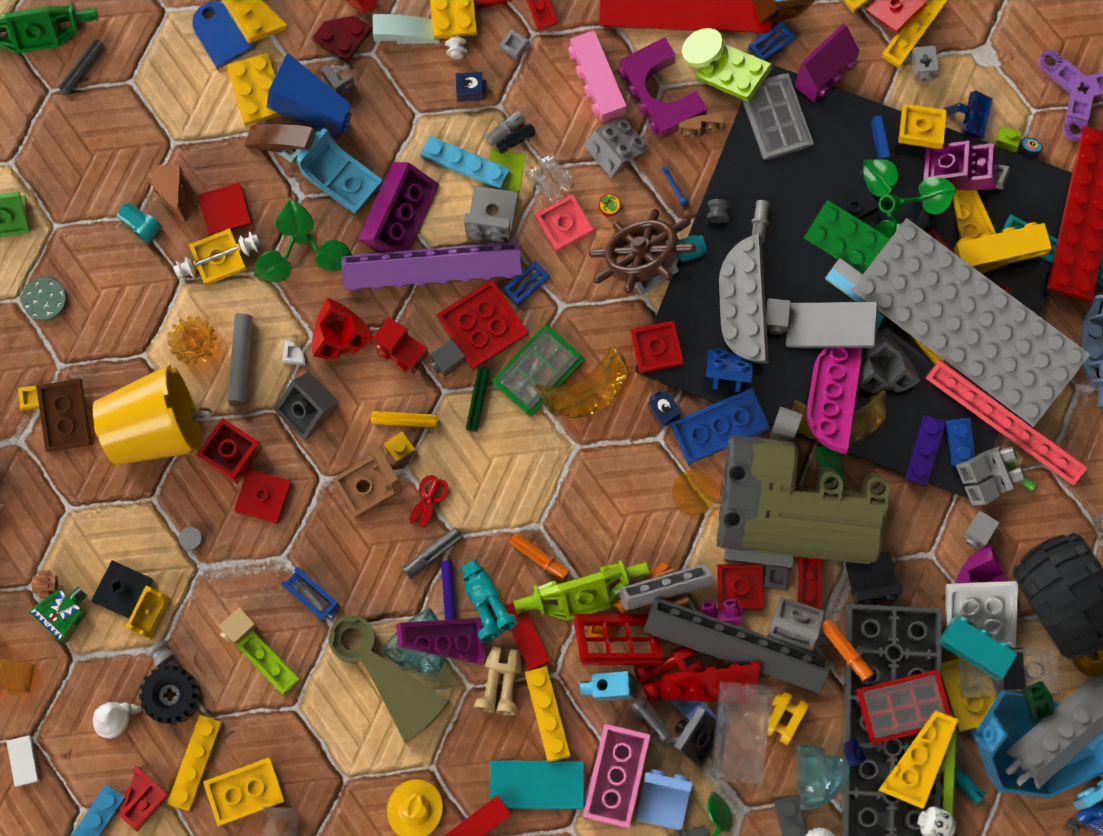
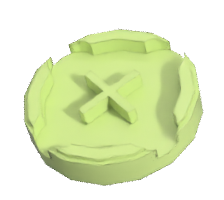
M710 28L700 29L692 33L684 42L682 47L683 58L691 67H707L711 65L710 62L713 60L717 61L724 52L725 43L718 31Z

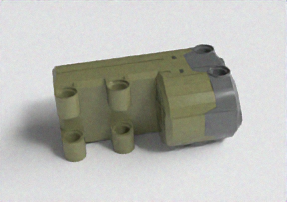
M729 435L721 486L716 547L859 564H870L879 560L890 493L888 482L879 473L873 470L865 472L861 478L860 491L844 490L841 477L829 466H823L817 470L814 486L795 484L799 450L793 441ZM829 477H833L830 482L825 483Z

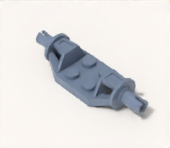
M1103 292L1102 295L1093 297L1094 303L1084 317L1081 328V348L1091 354L1081 368L1089 380V386L1098 389L1097 408L1099 409L1103 406V307L1101 314H1098L1100 305H1103ZM1095 368L1099 369L1100 378H1097Z

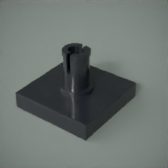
M111 560L91 602L129 619L145 586L151 587L154 580Z
M698 707L689 723L683 719L678 721V724L682 725L683 728L678 725L675 726V732L680 734V737L674 747L695 765L702 768L726 728L705 709Z

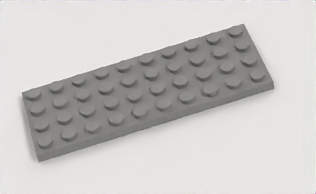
M907 218L851 289L852 292L864 301L877 302L879 304V312L1032 427L1036 425L1091 355Z

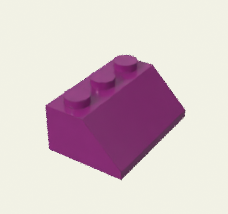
M843 23L801 62L794 87L813 102L820 96L822 98L825 97L830 91L831 86L834 83L837 85L843 79L845 73L848 70L852 71L858 64L859 49L846 24Z

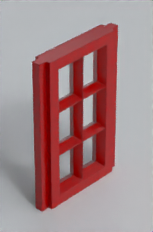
M574 614V626L582 666L662 665L663 657L659 637L652 636L649 633V637H631L629 626H645L648 614ZM584 626H602L604 637H586ZM607 626H625L626 637H608ZM587 642H605L607 653H589ZM610 642H628L630 653H611ZM632 642H650L652 653H634Z

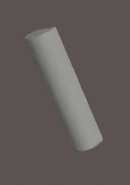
M236 313L234 318L228 391L229 405L246 404L253 316L248 314Z
M702 564L619 588V593L624 609L630 610L653 603L655 597L665 600L714 585V577L707 566Z

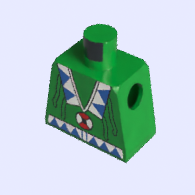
M79 587L69 596L61 589H58L29 612L60 642L66 644L86 616V612L78 605L88 595Z

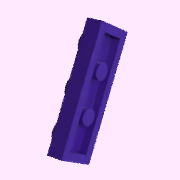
M927 415L923 416L904 480L927 486L946 421Z

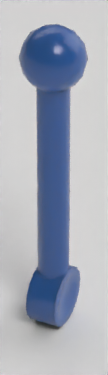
M666 166L662 167L664 175L668 178L680 199V205L686 206L688 200L681 194Z

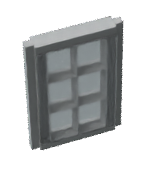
M788 73L765 79L750 102L742 99L763 160L805 149L814 144Z

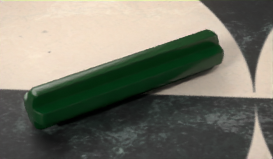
M479 367L477 370L466 423V430L470 432H477L490 374V370L486 367Z

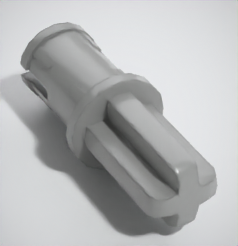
M517 110L506 120H501L497 127L485 135L487 142L490 145L496 144L497 141L506 135H510L514 129L526 122L524 116L520 117L522 113Z
M758 200L756 202L755 216L751 222L753 224L752 235L759 234L762 237L763 244L766 226L769 225L767 218L770 202Z

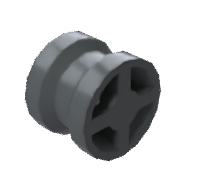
M723 199L708 201L710 212L707 214V220L713 223L728 222L729 215L727 210L730 208V202Z

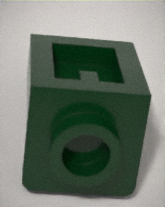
M1042 681L1021 689V693L1028 704L1029 717L1033 723L1055 714L1053 697Z

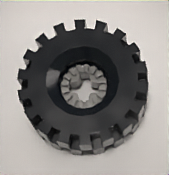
M175 665L159 666L160 669L150 671L152 674L150 676L146 675L144 685H140L142 690L141 694H139V699L142 701L140 705L149 717L161 724L176 725L178 722L183 723L187 717L191 718L193 716L192 712L194 710L197 711L199 707L197 703L201 699L199 695L200 687L197 685L195 677L185 669ZM169 689L177 695L173 697L171 702L168 698H165Z

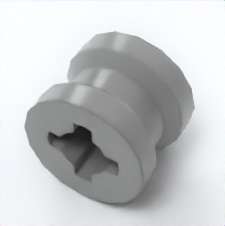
M165 640L157 642L146 651L147 656L154 660L156 668L167 664L175 657V653L167 648L168 644Z

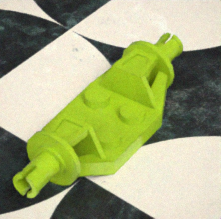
M618 560V564L599 567L600 572L558 585L556 581H551L539 587L533 585V595L513 600L516 613L518 615L519 613L537 608V610H540L541 616L547 614L568 621L574 619V614H591L611 608L620 597L619 588L628 586L632 580L650 576L647 564L643 562L626 568L622 560ZM621 578V581L610 590L609 584ZM557 599L558 606L544 604L543 600Z

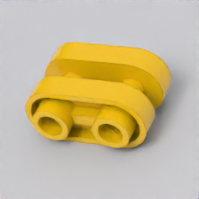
M786 691L783 694L778 693L772 703L775 709L771 715L766 714L761 726L764 727L762 732L769 736L772 735L774 730L782 734L779 741L788 745L809 704L802 700L798 706L791 703L790 700L793 695ZM785 710L793 714L787 726L779 723Z

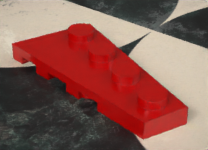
M759 660L750 662L751 665L739 666V664L729 665V668L716 670L715 667L706 668V671L699 673L686 671L663 675L660 691L661 700L752 704L760 669Z

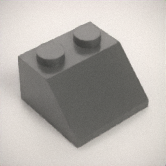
M307 372L292 380L274 410L303 440H306L330 418L340 402L310 372Z

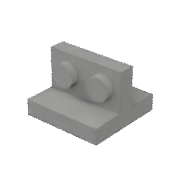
M780 596L767 636L812 651L820 631L824 611Z

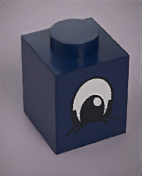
M482 72L456 73L457 102L483 101V93H487V79H482Z
M668 390L664 393L659 391L649 398L650 401H648L647 407L661 429L681 418L682 413Z

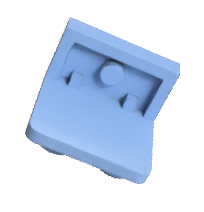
M651 769V773L646 772L636 816L637 820L680 830L683 827L689 793L691 792L693 782H688V777L674 774V778L666 777L665 772Z

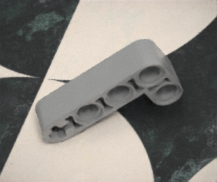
M780 407L769 439L793 441L803 414Z

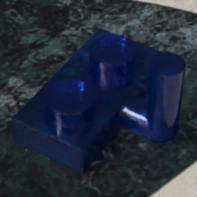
M975 90L970 92L967 105L957 103L943 110H947L946 116L958 112L965 114L961 132L978 139H983L993 98Z

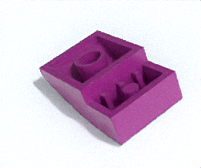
M969 140L943 144L942 149L926 147L924 180L930 177L944 178L950 181L956 190L996 189L998 154L994 143L972 146Z

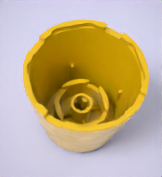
M171 365L156 370L94 401L93 419L95 433L106 456L114 465L198 452L201 448L200 425L198 421L194 422L192 410H195L191 394L179 371L176 368H171Z

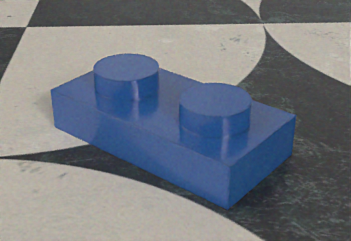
M970 418L947 420L946 427L951 466H955L975 457Z

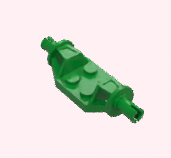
M72 2L68 6H46L1 14L0 32H7L9 39L0 37V47L15 54L60 47L74 33L79 32L80 23L99 20L97 9L93 7L77 10ZM70 21L71 25L61 30L60 24Z

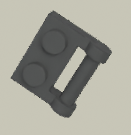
M642 697L631 706L635 711L633 712L642 723L646 721L651 727L649 732L657 741L665 742L672 736L669 728H666Z

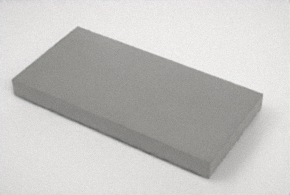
M877 302L790 303L786 347L876 348L879 304Z

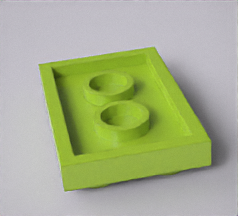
M725 44L721 57L717 61L713 60L710 62L711 65L699 68L695 73V78L698 81L750 102L773 67L767 61Z

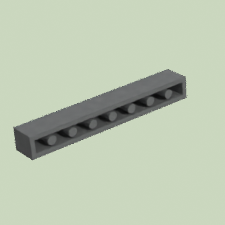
M656 597L643 631L652 636L672 641L675 644L692 648L698 652L715 656L718 659L739 664V666L751 665L750 662L759 660L760 673L820 693L829 674L831 658Z

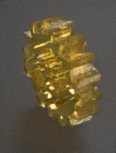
M188 316L186 322L179 319L180 325L173 324L172 327L175 331L168 333L169 337L172 338V340L167 341L168 345L172 347L170 349L171 353L176 354L178 361L183 358L184 363L187 365L190 360L193 361L194 365H197L198 359L205 362L204 356L206 354L212 356L213 354L210 349L217 347L212 342L217 340V336L212 334L215 331L212 326L208 327L209 322L207 320L201 323L199 316L196 317L195 321L192 320L191 316ZM189 334L195 339L196 347L190 342ZM187 351H191V352H195V353L189 354V353H186V352H187Z

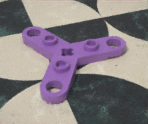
M1046 50L1038 60L1039 68L1070 94L1063 134L1070 141H1078L1082 128L1088 124L1093 99L1103 96V72L1085 76L1069 61L1062 58L1059 53H1056L1055 50ZM1051 57L1055 60L1056 64L1049 67L1044 59ZM1080 85H1082L1083 88H1088L1085 94L1083 93V91H1078ZM1069 126H1078L1080 133L1075 135L1072 132L1070 133Z

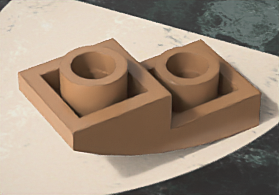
M708 114L687 119L679 123L678 135L692 139L700 137L701 129H705L708 132L722 130L724 114Z

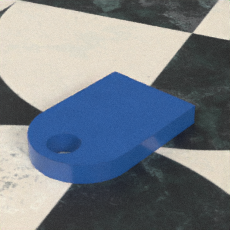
M209 2L199 7L195 12L192 20L193 29L217 70L255 49L252 43L248 44L223 3ZM207 11L215 12L214 17L211 19L204 18V14Z

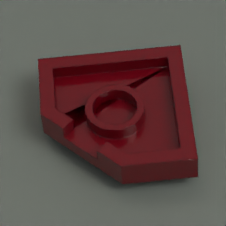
M354 15L327 20L318 28L312 37V41L348 63L372 31V26Z

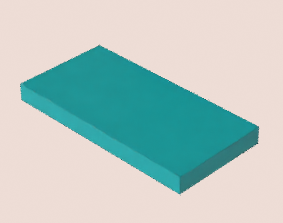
M490 761V800L499 795L508 809H583L584 761H553L550 763L548 761Z

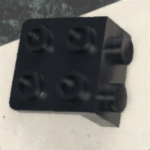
M898 182L895 185L891 194L897 195L901 199L921 197L919 190L902 182ZM922 201L903 203L901 210L894 213L898 219V224H902L907 218L925 232L928 231L933 221L929 219L931 214L924 210ZM884 212L881 213V215H880V220H881V221H884V220H891V221H893V219H892L891 217H888V216H887V213H884Z
M881 553L879 560L870 564L845 563L854 604L875 605V601L879 600L892 602L898 600V597L903 593L902 583L897 584L890 553Z

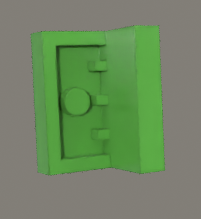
M19 191L0 194V237L30 233V225L26 215L28 201L26 195H20Z

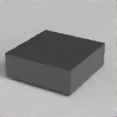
M766 565L764 588L787 591L789 567Z

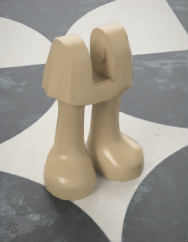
M493 646L485 663V668L489 670L486 690L482 698L476 699L474 708L490 713L495 712L499 676L504 674L497 713L517 715L518 707L512 701L515 675L521 673L519 650L510 649L508 664L500 663L502 648Z

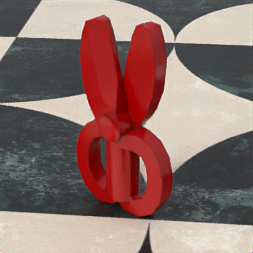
M428 475L422 479L419 484V493L424 499L412 510L409 519L411 524L422 514L420 527L425 528L433 514V503L444 501L448 495L449 489L445 480L437 479L434 475ZM429 480H433L426 494L424 492V485ZM440 485L444 487L443 494L439 498H435Z

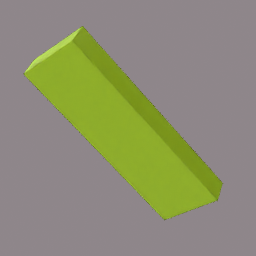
M254 630L236 645L283 696L300 681L296 674Z

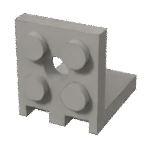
M474 186L470 214L465 213L464 217L466 238L474 240L484 239V241L495 243L510 242L518 192ZM491 206L499 209L498 214L495 216L488 215L486 211Z

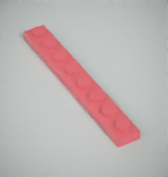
M939 359L926 376L928 381L1073 486L1088 469V466L1032 427Z

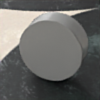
M187 527L179 534V543L186 550H196L202 544V534L194 527Z

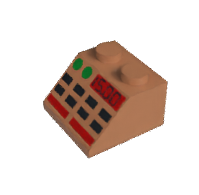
M153 165V173H149L150 186L153 187V191L157 194L160 201L181 222H185L187 178L180 165Z

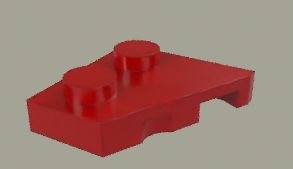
M135 766L133 769L134 776L130 787H127L125 802L121 806L119 816L138 832L166 801L169 795L142 769Z

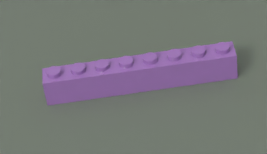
M519 241L342 256L341 262L344 289L352 291L368 287L381 289L392 285L403 287L407 284L426 285L429 282L448 283L452 280L467 282L476 278L490 280L499 276L513 278L517 275H522Z

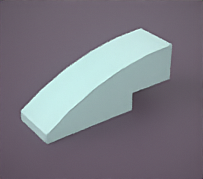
M373 14L374 41H396L397 44L440 43V39H434L432 19L407 15Z

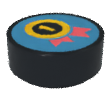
M1024 138L1020 143L1019 151L1025 157L1037 158L1042 151V144L1034 138Z

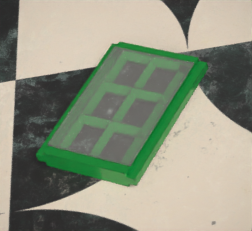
M545 324L491 382L531 417L580 366L585 358L551 327Z

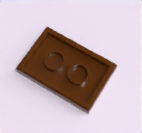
M74 379L36 385L45 451L52 452L91 446L83 380Z

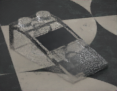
M1056 647L1013 648L1012 651L1017 653L1004 678L999 681L958 656L962 698H997L1001 690L1021 693V689L1039 681L1044 683L1052 697L1060 694Z

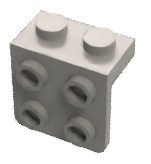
M619 118L594 130L584 145L610 178L617 176L626 162L649 150V146L625 118Z

